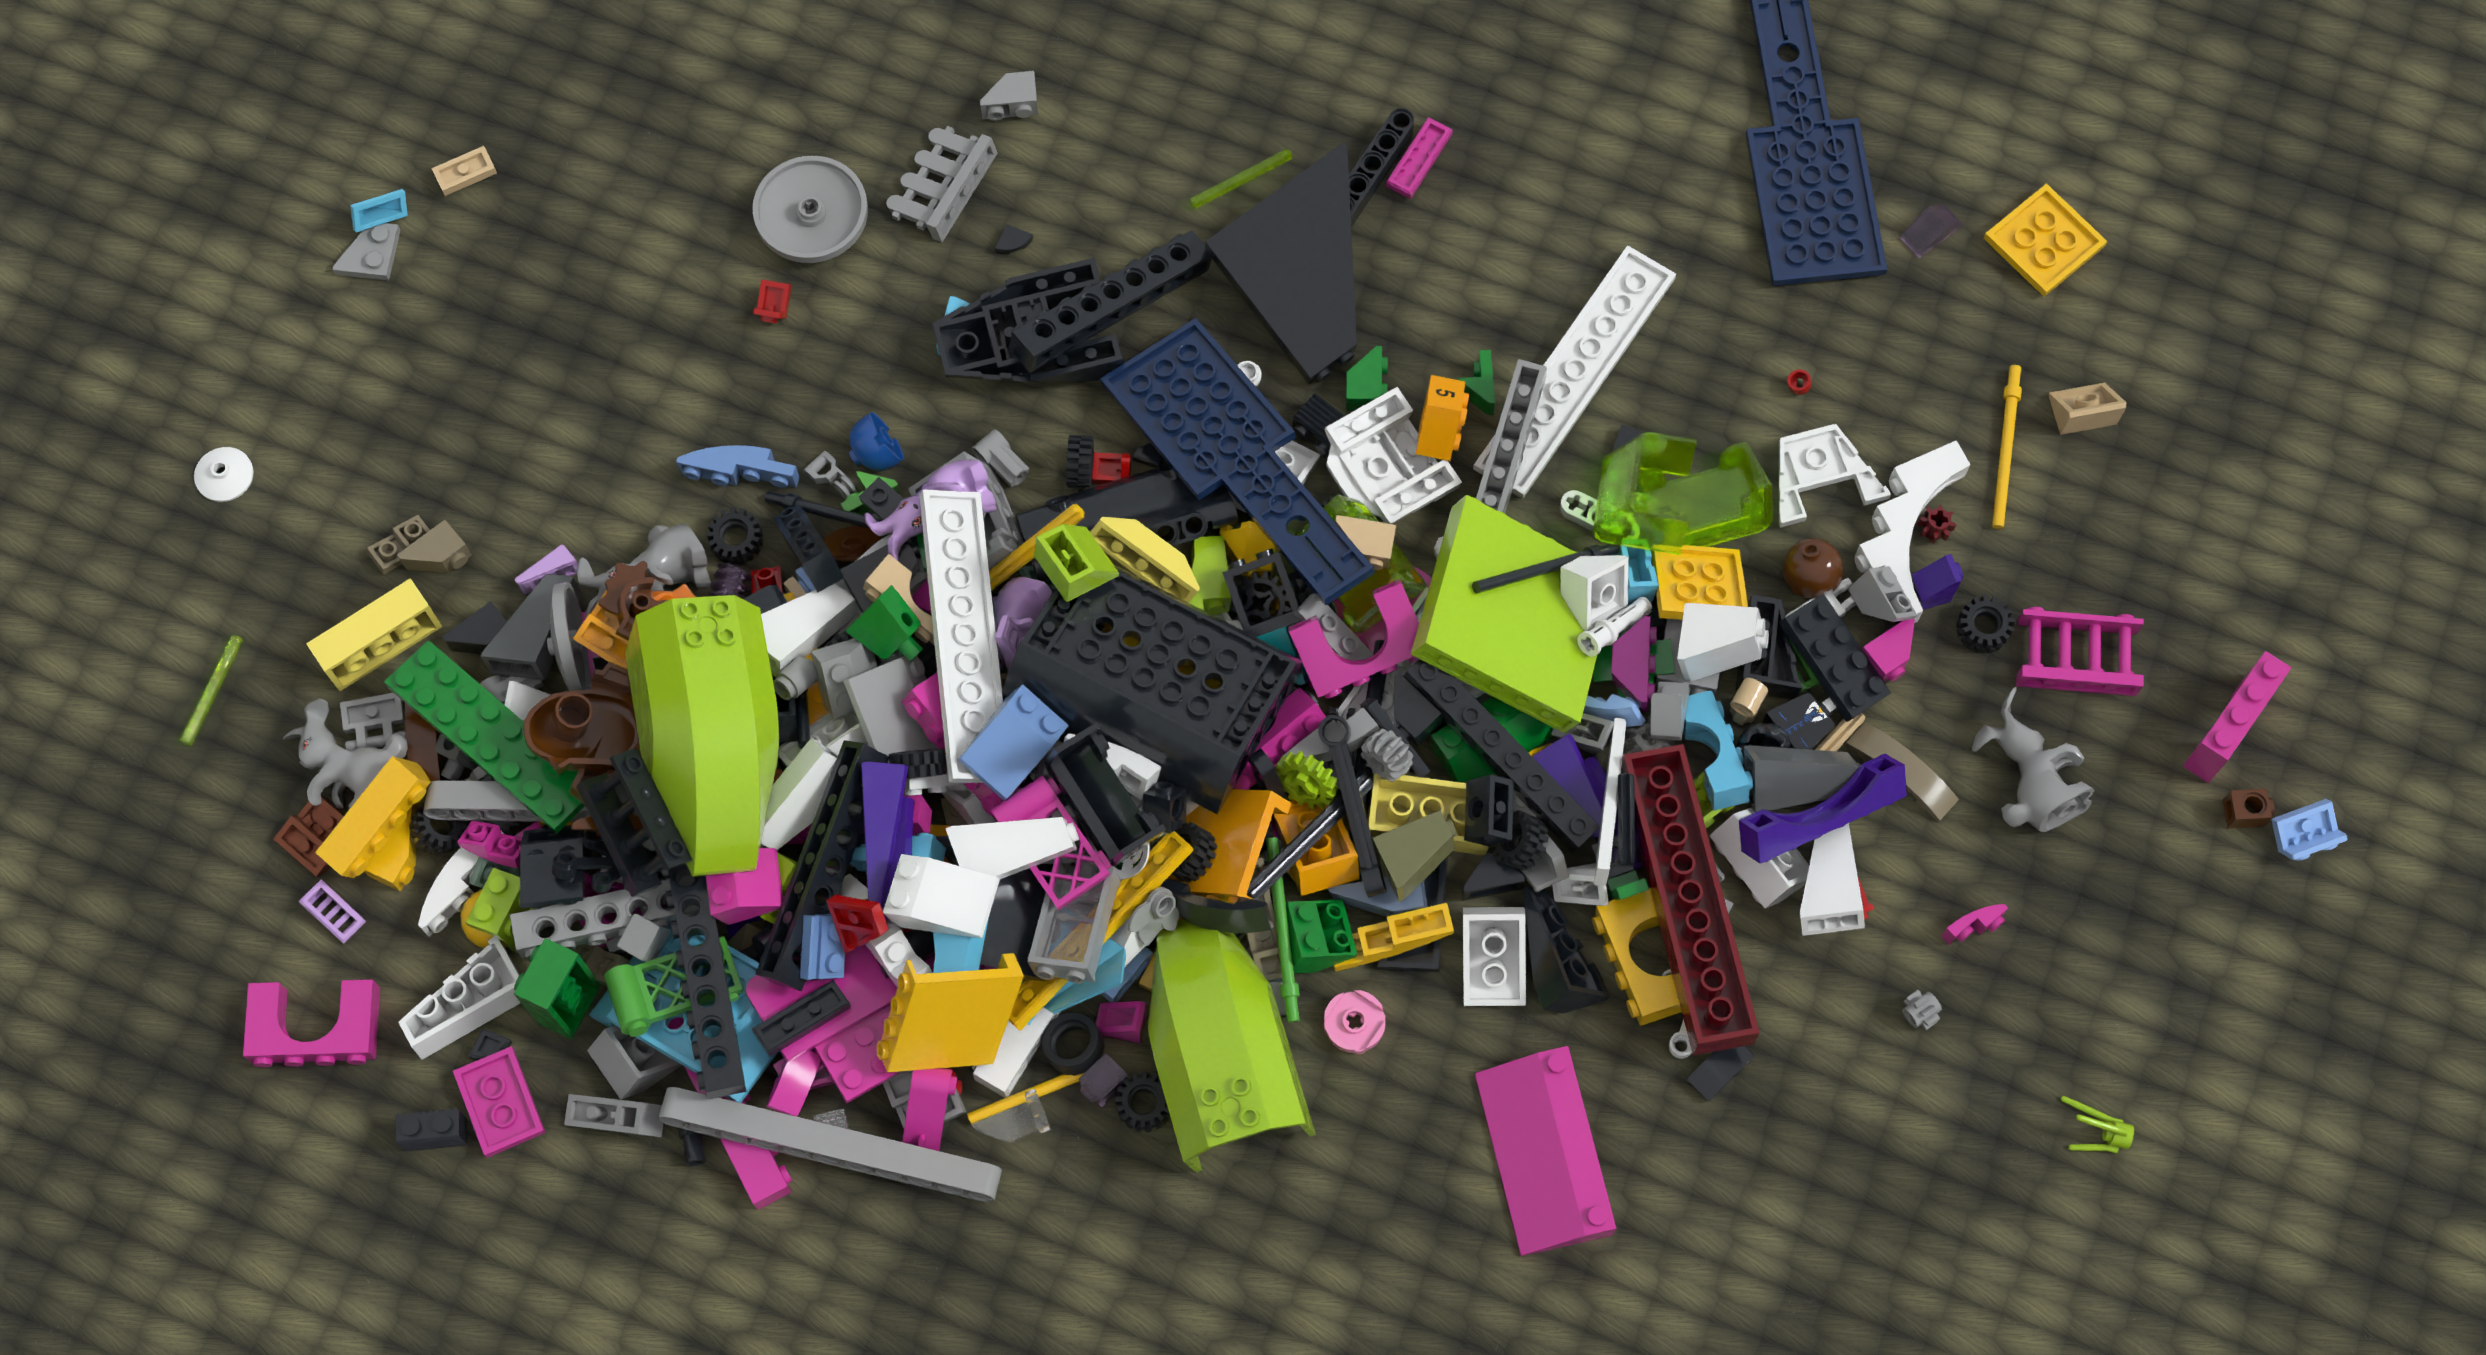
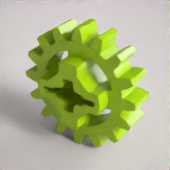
M1291 751L1286 756L1283 755L1275 768L1283 791L1289 793L1288 799L1297 801L1300 806L1307 803L1310 809H1314L1315 805L1323 809L1326 804L1329 805L1339 790V787L1336 785L1338 778L1330 776L1333 770L1330 768L1325 769L1323 767L1324 761L1316 760L1312 754L1307 758L1301 751H1298L1296 755Z

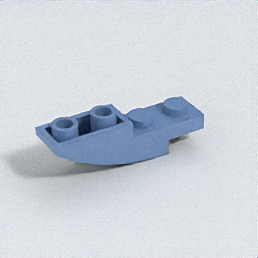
M735 445L705 448L679 456L676 461L680 473L684 477L691 480H699L700 478L711 480L712 483L719 486H727L728 484L737 486L740 476L751 482L767 481L779 488H787V486L796 488L799 481V474L795 465L776 462L771 449L755 446Z

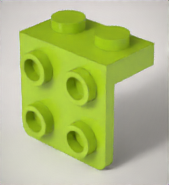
M493 868L465 922L471 928L496 936L515 953L518 952L515 947L510 915L533 910L531 907H520V877Z

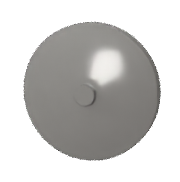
M822 156L797 157L778 165L761 181L753 200V218L758 234L763 242L779 256L801 263L822 262L844 253L858 240L865 228L868 217L866 193L857 175L841 162Z
M563 582L553 586L550 605L551 637L547 638V645L550 655H555L560 673L569 691L584 690L591 686L587 649L573 639L582 625V611L572 585L569 582Z

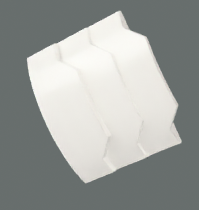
M1398 387L1324 429L1331 444L1326 466L1335 482L1359 514L1378 516L1387 524H1393L1429 503L1436 502L1458 489L1462 483L1447 460H1442L1438 463L1435 458L1416 454L1418 432L1409 420L1413 409Z

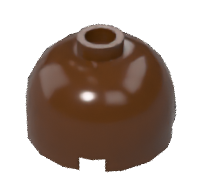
M1807 538L1797 542L1787 552L1783 566L1784 581L1796 595L1805 598H1817L1832 588L1833 591L1838 588L1843 580V562L1837 549L1830 543L1819 538Z

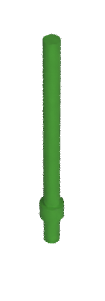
M1277 837L1266 839L1268 863L1280 853ZM1281 876L1271 886L1283 985H1280L1281 998L1285 999L1287 1023H1294L1300 1021L1297 997L1300 996L1299 985L1295 983L1283 877Z

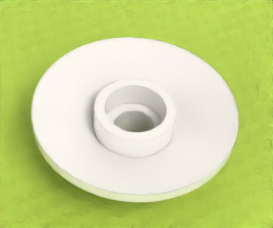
M221 447L205 454L198 462L194 472L195 485L199 492L209 500L215 502L234 500L244 494L251 485L254 474L253 465L247 455L236 448ZM225 467L224 472L216 473L220 468Z

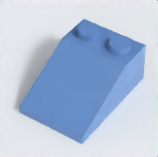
M1022 684L1004 699L959 757L958 761L1005 801L1053 747L1069 725Z

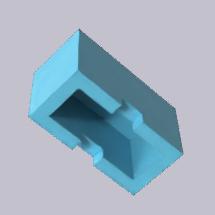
M1648 537L1618 538L1617 543L1620 551L1614 555L1629 557L1628 606L1639 597H1645L1652 603L1659 584L1655 567L1651 564L1652 554Z

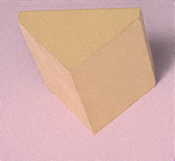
M2106 383L2049 393V399L2060 435L2117 425L2126 409V401Z

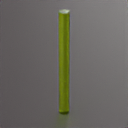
M1287 148L1189 199L1192 208L1196 209L1293 158L1292 154Z
M232 635L180 740L183 744L192 746L243 642L241 637Z

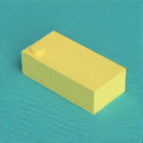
M410 578L306 644L337 689L342 691L434 633L442 625Z
M1374 773L1372 778L1373 788L1370 790L1367 814L1372 840L1376 836L1441 810L1445 820H1452L1457 832V836L1453 837L1455 847L1453 851L1477 855L1486 854L1489 846L1464 841L1466 783L1408 775L1401 776L1391 782L1387 779L1382 780L1377 773Z

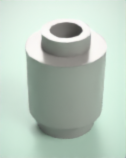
M798 657L781 670L773 681L775 692L782 699L790 700L791 698H797L818 680V674L813 661Z

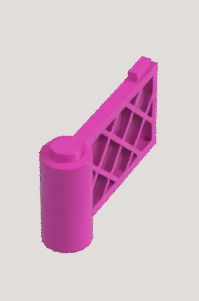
M1042 775L991 809L998 822L1044 819L1059 810L1068 824L1073 822L1081 842L1078 855L1067 853L1055 858L1052 873L1039 871L1037 865L1030 867L1059 911L1109 877L1108 869L1112 865L1102 850L1097 853L1093 850L1057 797L1061 790L1053 778L1050 777L1046 780ZM1085 849H1086V851L1088 852V854L1090 855V857H1088V856H1083ZM1061 858L1077 860L1074 876L1057 874ZM1082 861L1095 863L1100 870L1099 873L1090 879L1079 877ZM1044 877L1051 878L1049 885ZM1056 879L1072 881L1070 893L1058 899L1053 892Z

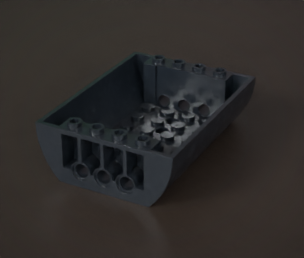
M1116 565L1114 566L1119 572L1118 577L1068 602L1064 600L1056 588L1019 644L1002 692L1003 701L1023 684L1069 725L1062 733L1063 735H1077L1098 722L1101 728L1096 734L1101 733L1107 742L1127 748L1161 766L1157 783L1167 781L1173 783L1174 786L1186 788V799L1218 815L1248 764L1247 757L1256 751L1300 677L1303 666L1302 660ZM1107 623L1112 627V630L1103 633L1096 628V625ZM1134 637L1139 641V645L1134 647L1127 646L1123 639ZM1189 665L1193 668L1194 672L1190 675H1184L1179 672L1178 667ZM1216 679L1221 683V687L1211 689L1205 684V681Z

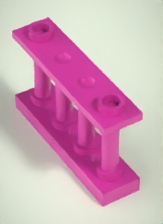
M2041 607L2023 609L2019 615L2017 625L2029 626L2028 664L2022 665L2016 675V686L2137 696L2143 688L2144 675L2134 674L2131 671V635H2137L2144 625V619L2134 618L2130 614H2120L2115 617L2044 611ZM2041 627L2059 629V657L2056 668L2044 667L2041 664ZM2071 630L2089 631V668L2086 670H2077L2071 666ZM2101 632L2119 633V671L2116 673L2104 672L2101 669Z

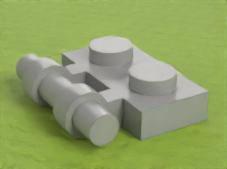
M389 693L340 702L343 731L345 734L356 733V740L345 742L346 749L385 747L387 738L394 733L402 735L406 739L405 731L395 732L394 725L405 724L404 703L396 694ZM383 728V735L368 737L367 730Z

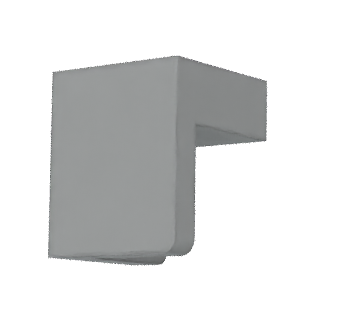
M634 914L617 947L647 962L658 957L671 930L657 925L639 914Z

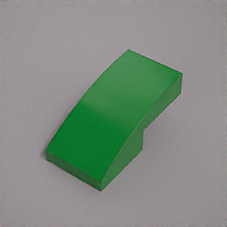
M1636 870L1608 879L1606 884L1607 894L1615 900H1621L1649 890L1646 879L1639 880Z

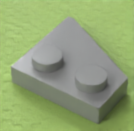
M384 223L363 230L333 265L332 270L334 274L389 281L401 231L397 224Z

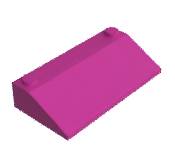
M1565 1046L1538 1052L1475 1073L1520 1255L1526 1256L1613 1236L1617 1228L1569 1047Z

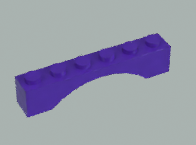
M1883 754L1861 764L1852 778L1837 793L1814 808L1790 814L1773 813L1762 809L1740 819L1741 852L1760 864L1768 862L1772 858L1794 850L1813 839H1818L1832 830L1841 828L1858 818L1869 815L1873 811L1893 804L1895 801L1907 796L1905 765L1889 755Z

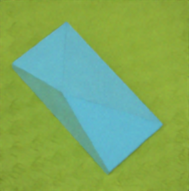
M403 189L350 205L353 230L355 232L408 216L406 196Z

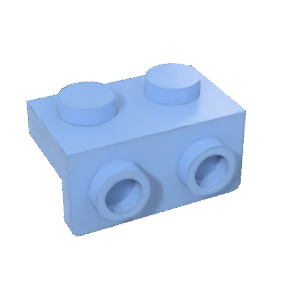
M2328 799L2271 819L2278 852L2292 860L2307 859L2312 853L2320 850L2334 849L2339 843L2347 841L2346 833L2338 830L2333 803Z

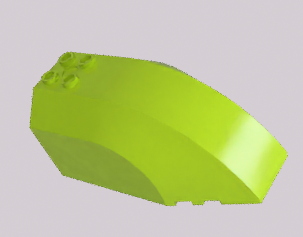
M735 595L670 599L635 616L625 651L641 756L691 855L692 861L686 863L692 876L755 871L779 750L777 702L761 611L759 607Z
M1183 919L1178 920L1175 930L1170 931L1163 928L1156 936L1148 1032L1155 1064L1183 1162L1196 1173L1200 1172L1202 1168L1198 1155L1203 1152L1272 1129L1301 1126L1310 1137L1316 1135L1272 986L1234 933L1205 929Z

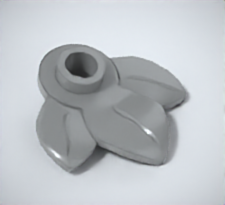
M1165 887L1155 889L1148 896L1147 901L1139 905L1132 913L1128 923V930L1130 932L1137 931V935L1144 945L1149 946L1162 928L1170 931L1176 929L1179 911L1175 906L1176 900L1172 892Z

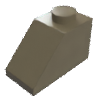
M443 520L398 553L397 556L407 570L449 573L453 569L462 567L472 554L448 522Z

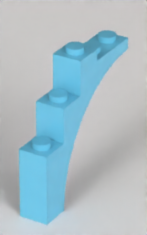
M918 833L917 836H912V856L944 861L946 848L934 835ZM861 844L860 847L855 848L850 864L858 871L867 872L866 845ZM987 924L982 938L933 932L935 947L933 973L979 970Z

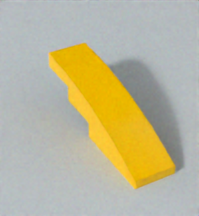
M1447 903L1387 916V921L1357 928L1358 933L1352 934L1357 956L1334 965L1335 971L1395 956L1453 934L1454 929Z

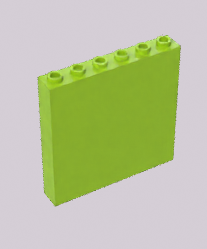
M1465 495L1451 508L1411 655L1563 733L1568 732L1581 723L1597 655L1594 657L1587 656L1579 648L1577 638L1585 630L1582 629L1561 595V570L1480 593L1474 592L1472 584L1474 581L1577 552L1564 547L1552 538L1532 530L1528 525L1517 522L1505 513L1485 505L1479 499Z

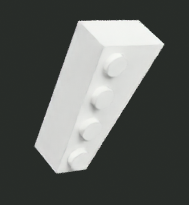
M493 936L488 941L489 945L479 954H473L467 960L468 964L454 976L451 974L444 980V985L433 995L429 994L398 1022L411 1047L422 1060L521 1003L514 995L516 991L514 990V985L520 973L507 949L496 936Z

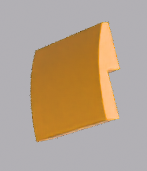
M607 590L605 591L601 599L606 595ZM598 602L573 639L606 661L627 669L625 651L628 641L615 634L619 627L617 616L601 608Z

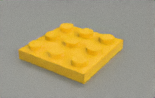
M2047 183L1986 232L1983 238L2044 297L2103 249L2108 242Z
M1653 542L1650 550L1652 566L1655 567L1659 584L1656 592L1659 618L1683 620L1685 603L1748 607L1739 549Z

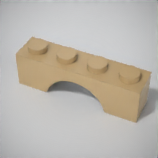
M888 554L865 581L863 589L866 591V596L872 602H875L892 585L921 622V625L914 632L915 636L925 643L929 641L935 646L932 615L918 608L910 594L912 572Z

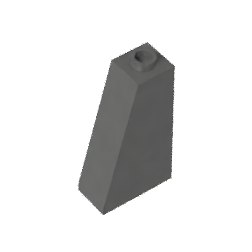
M546 574L482 652L481 658L490 674L539 680L546 679L555 655H550L547 645V638L551 637L550 605L554 584L569 582L580 602L582 593L574 577L565 574Z
M1744 746V771L1750 772L1753 781V789L1749 790L1748 804L1754 812H1758L1762 809L1771 811L1829 799L1852 778L1860 764L1856 763L1848 752Z

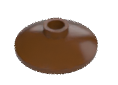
M851 526L830 533L825 538L824 543L834 559L855 562L875 543L881 540L882 536H878L871 529L865 527Z

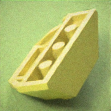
M1101 517L1090 531L1112 564L1188 603L1199 591L1200 587L1185 555L1136 519Z

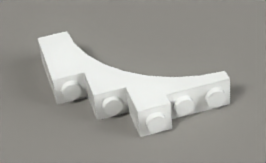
M1957 440L1894 467L1889 478V486L1893 494L1898 497L1878 505L1872 516V524L1875 531L1882 535L1860 544L1854 558L1855 564L1861 573H1865L1871 568L1890 566L1917 614V617L1914 618V623L1918 622L1923 609L1914 591L1909 569V546L1913 527L1918 516L1929 501L1945 487L1965 477L1970 463Z
M848 874L844 877L838 895L868 900V888L854 876ZM890 919L886 920L889 930L880 937L870 940L865 944L897 988L898 976L903 972L906 960L912 961L916 974L933 973L929 965L915 954L902 930Z

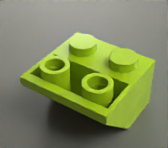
M1061 524L1036 537L1034 557L1066 602L1119 576L1118 570L1087 527Z

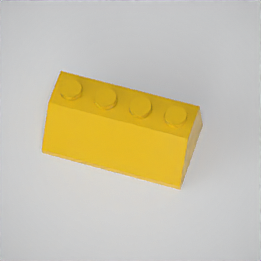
M392 756L315 853L341 876L355 878L367 869L368 861L373 854L386 845L387 837L392 830L405 821L407 811L426 794V788L431 781L423 768L416 762Z

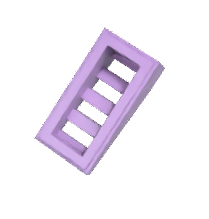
M562 544L517 576L515 581L522 593L527 595L534 590L546 574H565L568 576L577 574L578 563Z
M1003 615L995 635V640L1009 672L1019 644L1025 635L1009 615Z
M322 879L299 900L300 905L343 944L366 923ZM325 893L328 897L315 908L312 904ZM334 901L337 905L326 916H323L321 912ZM343 909L346 913L332 924L330 920ZM352 917L355 921L341 933L338 928L348 918Z

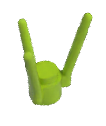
M2066 1096L2061 1097L2062 1102L2102 1120L2099 1121L2080 1114L2076 1116L2078 1121L2103 1129L2102 1139L2107 1141V1144H2070L2068 1146L2069 1150L2108 1151L2117 1154L2119 1148L2126 1150L2130 1148L2134 1136L2133 1125L2123 1123L2121 1119L2108 1116Z

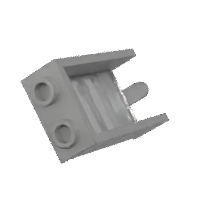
M1060 860L1057 874L1074 876L1073 872H1066ZM1081 865L1079 877L1090 879L1096 875L1091 866ZM1115 867L1108 869L1109 877L1059 911L1048 894H1045L1027 961L1037 977L1045 980H1052L1054 977L1064 978L1076 984H1082L1084 981L1095 982V973L1117 888L1121 882ZM1056 879L1053 892L1058 899L1070 893L1072 881Z

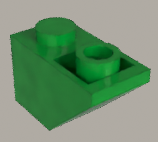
M1382 346L1373 348L1347 371L1346 411H1355L1387 393V383H1382V374H1387L1388 357H1382Z

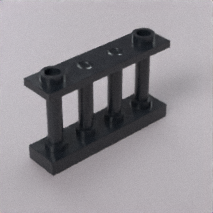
M637 748L609 758L615 769V772L610 776L604 773L581 781L576 785L631 897L660 886L662 882L657 871L663 866L667 871L692 861L691 855ZM620 783H622L629 797L624 804L621 803L614 789ZM634 811H636L643 825V828L637 832L628 817ZM649 838L658 854L652 860L649 859L642 845Z

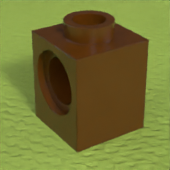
M2267 788L2232 790L2223 799L2227 829L2264 827L2274 815V802L2272 798H2269ZM2245 803L2252 805L2256 813L2247 811Z

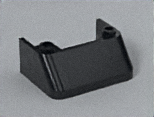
M1098 722L1054 748L1044 764L1049 776L1053 778L1061 790V795L1097 851L1102 850L1112 867H1115L1158 838L1166 828L1163 824H1159L1153 813L1147 814L1143 810L1139 811L1106 760L1108 758L1107 750L1110 747L1101 733L1096 734L1101 728Z

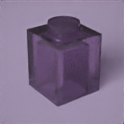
M1105 1053L1079 1078L1080 1086L1082 1087L1080 1093L1091 1104L1096 1101L1103 1107L1117 1093L1118 1087L1123 1085L1122 1081L1126 1078L1128 1079V1074Z

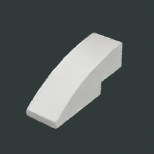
M1068 734L1065 737L1064 742L1074 737L1075 735ZM1108 742L1110 749L1107 750L1108 758L1106 760L1126 791L1142 800L1143 793L1157 783L1161 766L1127 748Z

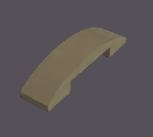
M1864 722L1845 743L1849 749L1865 762L1887 754L1904 764L1906 790L1917 799L1915 803L1936 821L1940 822L1958 802L1959 799L1929 766L1909 749L1880 729Z
M1258 857L1252 879L1265 867L1263 857ZM1268 889L1258 901L1268 904L1273 928L1263 932L1246 933L1252 960L1267 981L1282 978L1275 915Z

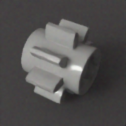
M1916 990L1904 1000L1907 1006L1902 1009L1903 1015L1914 1028L1922 1025L1927 1030L1940 1019L1937 1013L1942 1008L1932 993L1927 991L1922 995L1919 990Z

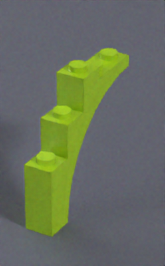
M1208 536L1195 539L1191 549V570L1200 589L1189 603L1212 615L1229 612L1232 598L1222 573L1228 571L1224 537Z

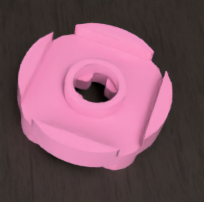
M1354 990V992H1347L1345 994L1343 992L1335 996L1329 1002L1324 1013V1031L1329 1041L1336 1048L1348 1053L1362 1054L1372 1049L1379 1043L1385 1031V1014L1381 1003L1373 995L1361 990ZM1356 1015L1361 1016L1360 1023L1362 1027H1355L1354 1029L1348 1027L1349 1021L1346 1020L1348 1016L1352 1018Z

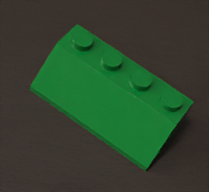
M1491 697L1481 704L1527 752L1540 747L1554 738L1551 735L1553 727L1495 697ZM1448 725L1431 735L1429 748L1454 782L1466 783V781L1486 775H1496Z

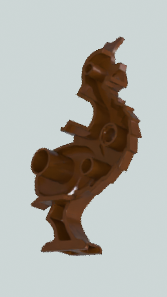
M641 561L635 566L617 563L615 565L616 575L605 581L607 593L599 601L601 608L617 616L619 627L615 634L629 641L636 615L668 601H657L651 597V588L655 578L645 577L648 566L645 561ZM611 662L603 670H594L591 677V690H572L554 693L537 703L524 720V739L527 747L535 756L549 762L557 774L566 770L577 771V776L569 791L583 805L585 803L576 785L589 778L604 773L610 776L615 772L609 759L613 755L637 748L641 755L628 669ZM631 813L628 817L637 832L643 828L639 817ZM591 816L580 818L573 822L571 830L596 831V836L601 837Z

